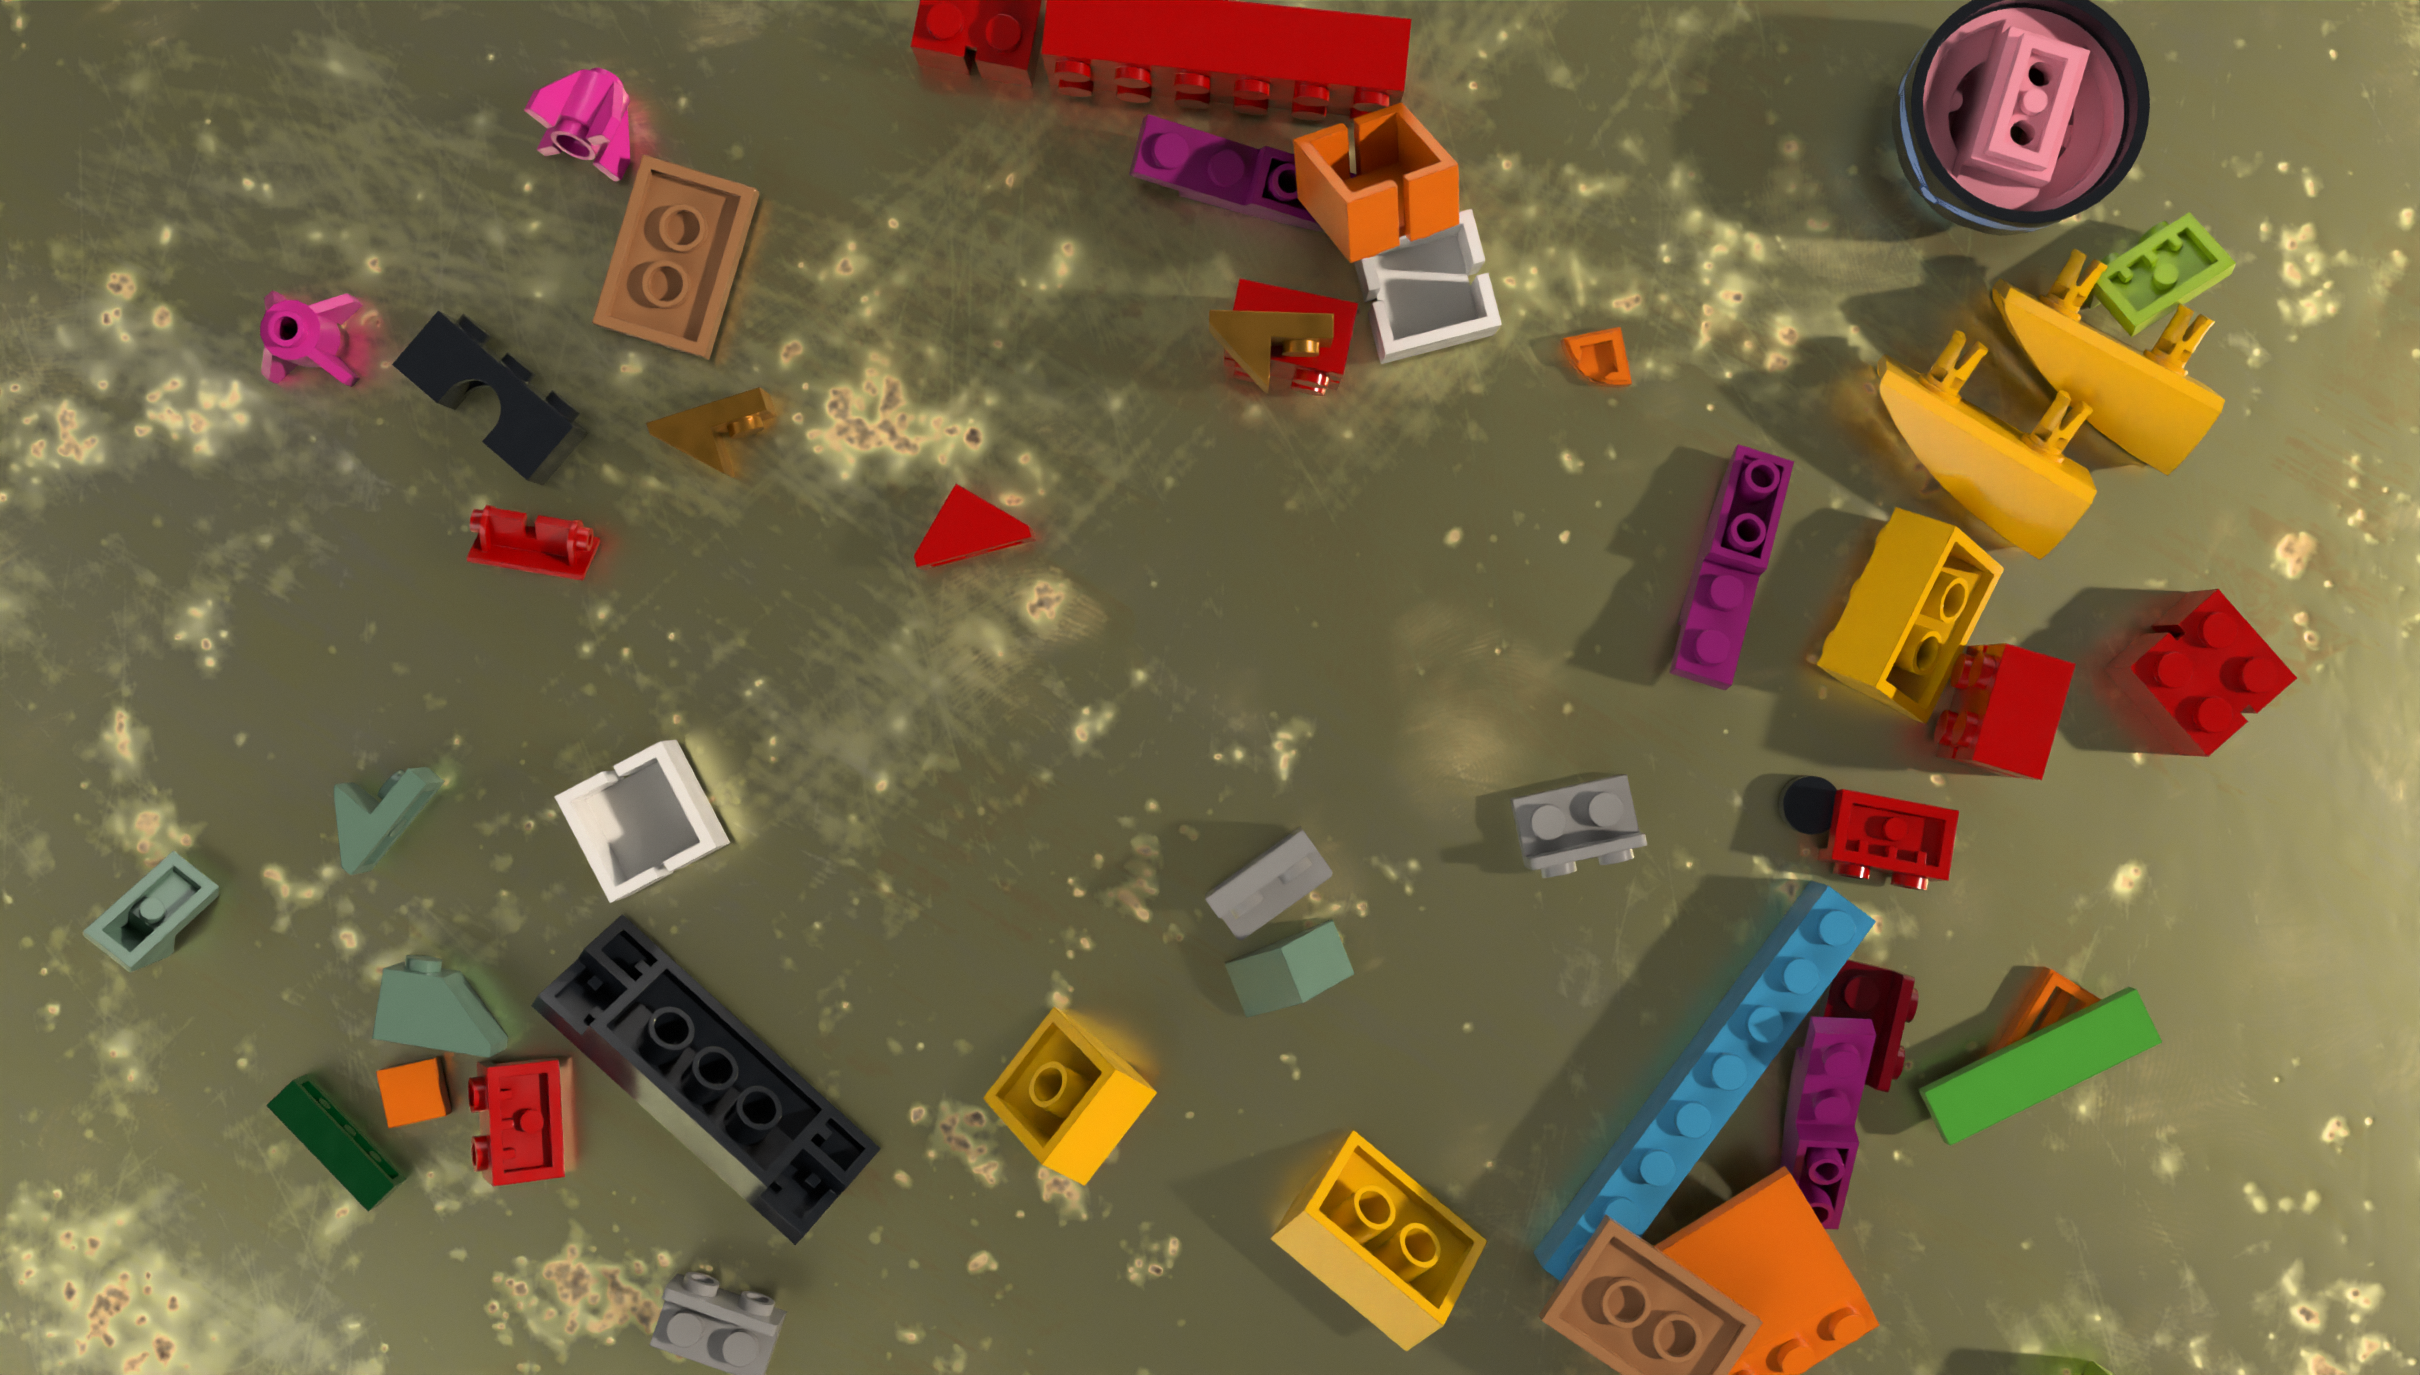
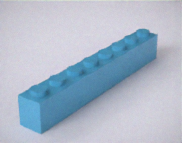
M1812 880L1808 883L1533 1253L1544 1270L1561 1282L1606 1214L1639 1237L1643 1235L1876 923L1873 918L1830 886Z

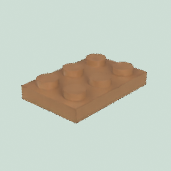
M643 154L592 323L607 330L709 360L760 194L758 190Z
M1607 1214L1539 1314L1544 1323L1621 1375H1728L1763 1323L1758 1316Z

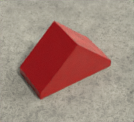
M955 484L914 554L917 568L927 570L1036 540L1033 529L1027 524L960 485Z

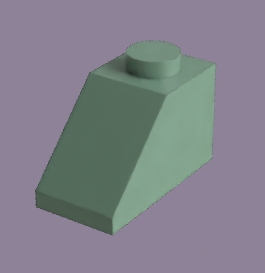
M406 955L405 962L383 968L372 1039L488 1058L507 1049L508 1036L461 971L441 968L442 959L424 955Z

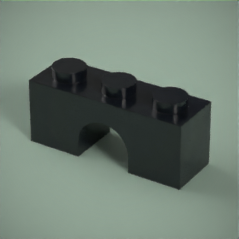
M437 311L392 365L436 403L454 410L473 391L483 387H492L498 395L501 412L496 426L482 442L527 481L544 485L588 434L584 428L574 421L580 415V412L554 390L546 397L530 382L536 374L513 354L507 352L501 358L491 350L486 343L492 336L470 317L462 314L456 320Z

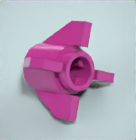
M602 68L582 69L534 90L524 111L548 128L536 150L545 157L564 151L582 160H593L595 158L593 165L614 182L621 181L631 162L628 122L630 98L623 88L622 81L613 73Z
M273 290L264 297L265 314L260 325V336L264 344L261 373L268 381L278 384L298 365L312 368L320 366L341 383L350 387L360 379L340 357L335 356L340 346V331L337 323L342 325L363 306L356 297L345 293L311 305L304 304L298 300H286L282 294Z

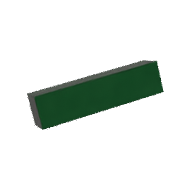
M307 1074L292 1080L266 1105L368 1212L380 1205L406 1180L404 1175Z

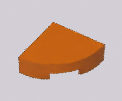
M1621 327L1567 337L1560 341L1569 363L1580 375L1589 381L1606 387H1628L1632 384Z

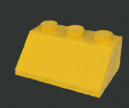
M1896 507L1888 524L1881 529L1876 538L1875 550L1862 576L1855 581L1850 590L1849 602L1836 628L1825 639L1823 653L1817 665L1844 685L1916 721L1927 724L1951 676L1955 661L1963 652L2004 568L1957 526Z
M1354 1130L1344 1138L1296 1196L1270 1238L1406 1352L1444 1326L1488 1242Z

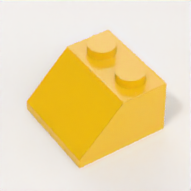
M1053 1007L983 1099L1042 1165L1085 1186L1157 1092L1126 1060L1063 1011Z

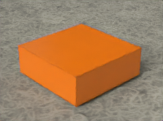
M440 1056L386 1067L376 1071L388 1129L439 1118L452 1113Z

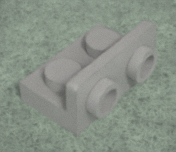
M1627 774L1510 798L1524 866L1530 870L1541 869L1542 878L1577 871L1575 861L1597 856L1599 865L1634 859V848L1647 846L1645 833L1639 832Z
M1300 826L1207 892L1205 900L1217 917H1222L1238 940H1243L1332 876V870Z
M687 1272L684 1276L677 1273L665 1287L662 1296L665 1302L650 1346L733 1375H765L787 1311L774 1307L775 1301L764 1294L743 1291L739 1295L719 1288V1281L709 1275L699 1272Z

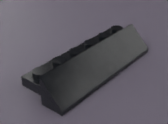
M623 914L584 948L578 959L547 986L531 1005L794 1245L805 1236L881 1149Z

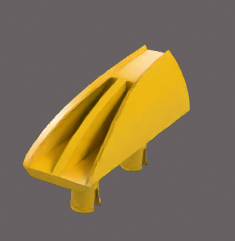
M2073 248L2071 256L2046 296L2040 293L2036 297L2000 278L1992 287V300L2012 336L2032 364L2057 392L2059 390L2068 392L2072 408L2080 400L2089 405L2093 412L2090 416L2086 417V420L2128 453L2167 476L2174 471L2206 435L2221 414L2225 399L2209 386L2186 375L2188 371L2184 369L2190 356L2215 321L2199 314L2188 327L2194 311L2180 303L2176 308V313L2153 349L2145 348L2142 352L2080 320L2082 315L2077 312L2102 272L2106 271L2108 267L2094 258L2079 276L2087 255Z
M1958 330L1954 331L1952 339L1928 374H1920L1884 354L1878 360L1877 374L1880 378V396L1895 426L1916 457L1935 479L1973 515L2002 537L2038 560L2045 557L2076 525L2091 506L2097 493L2089 470L2062 454L2066 445L2086 417L2091 415L2093 409L2080 400L2064 417L2071 403V398L2068 392L2059 390L2056 399L2030 434L2016 429L1967 401L1958 392L1981 358L1989 350L1982 343L1976 341L1958 360L1966 343L1965 334Z

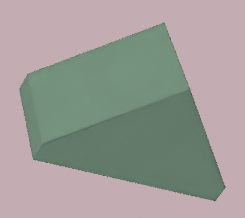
M1332 919L1225 962L1247 1018L1302 1004L1354 975Z

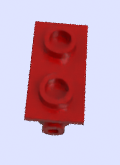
M486 505L483 510L474 509L471 514L470 531L478 533L466 558L467 562L583 581L601 541L599 537H593V528L584 527L582 520L574 519L571 521L538 515L535 527L528 526L527 513L498 509L495 506Z

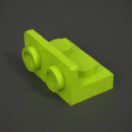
M2189 212L2170 225L2167 221L2156 224L2139 239L2137 246L2121 256L2115 252L2101 259L2100 262L2108 267L2106 271L2102 272L2084 303L2089 309H2093L2102 303L2124 330L2133 337L2176 310L2180 303L2184 305L2231 275L2236 262Z

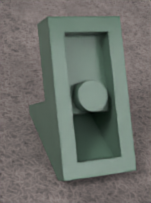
M428 767L408 768L406 772L400 769L380 788L377 794L382 799L380 803L356 783L335 784L334 802L342 869L350 875L372 871L445 781Z
M172 851L83 931V936L131 973L169 957L174 952L175 936L219 896V886L175 851Z

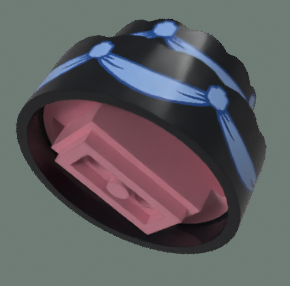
M1972 0L1946 19L1917 51L1902 75L1892 112V133L1899 163L1913 189L1924 198L1930 207L1943 218L1959 226L1999 236L2018 235L2044 229L2085 211L2100 202L2121 183L2130 171L2142 148L2149 122L2150 97L2147 76L2141 58L2126 32L2107 12L2089 0ZM2012 126L2023 129L2019 144L2015 143L2011 138L2010 130Z

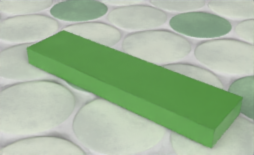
M2127 987L1918 1090L1943 1141L1951 1146L2162 1043V1040L2137 989Z

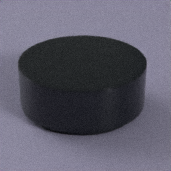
M1809 775L1796 777L1789 781L1780 793L1778 801L1780 816L1788 827L1797 832L1810 835L1823 833L1831 828L1837 789L1831 782L1821 777Z

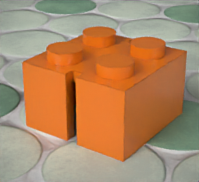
M1402 102L1353 119L1356 177L1351 178L1348 128L1343 122L1293 139L1298 200L1350 263L1376 256L1381 252L1400 246L1399 237L1406 236L1412 242L1459 225L1458 163Z

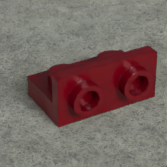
M1848 959L1823 992L1817 1017L1872 1020L1876 1038L1865 1085L1888 1093L1892 1080H1897L1900 1077L1904 1066L1905 1049L1900 1043L1905 1022L1910 1023L1913 1020L1918 1006L1919 995L1918 990L1914 988L1915 977L1900 971Z

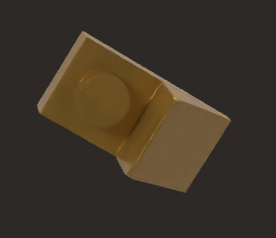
M1209 310V332L1266 394H1268L1270 382L1271 346H1282V355L1315 357L1319 356V347L1330 348L1333 341L1334 314Z
M758 387L647 422L646 424L650 435L721 473L735 478L722 434L729 432L730 438L736 439L764 430L762 421L777 417L770 394Z

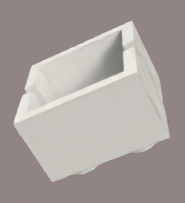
M1472 209L1459 212V225L1412 242L1406 236L1399 237L1400 246L1381 252L1376 256L1354 262L1364 302L1376 300V302L1371 304L1368 317L1380 364L1493 336L1502 325L1489 273L1477 275L1471 285L1468 279L1469 275L1477 274L1485 262Z
M677 740L660 741L614 765L615 770L602 771L554 796L610 903L626 898L674 873V870L686 867L730 844Z

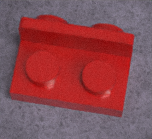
M1846 789L1836 790L1827 848L1819 849L1818 861L1833 863V874L1869 880L1870 871L1892 874L1891 885L1927 891L1928 881H1949L1959 811Z
M552 1057L497 1064L491 1061L477 1062V1077H470L468 1080L470 1110L472 1113L479 1112L480 1135L472 1136L471 1158L474 1171H482L483 1178L492 1186L565 1177L559 1059Z

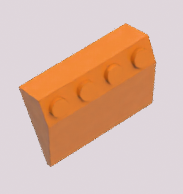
M1785 1166L1654 1245L1664 1254L1758 1316L1763 1322L1728 1375H1800L1879 1326L1860 1286Z

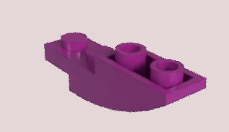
M1150 114L1143 118L1129 172L1130 176L1180 191L1179 196L1269 221L1324 232L1298 200L1294 154L1269 146L1257 149ZM1350 172L1351 178L1356 177V174Z
M1739 444L1735 447L1708 520L1678 620V625H1681L1669 671L1670 674L1722 690H1727L1732 686L1759 577L1767 570L1794 461Z
M1811 1017L1805 1046L1796 1047L1787 1098L1780 1168L1785 1166L1789 1170L1824 1229H1839L1859 1146L1855 1122L1876 1038V1032L1871 1019Z

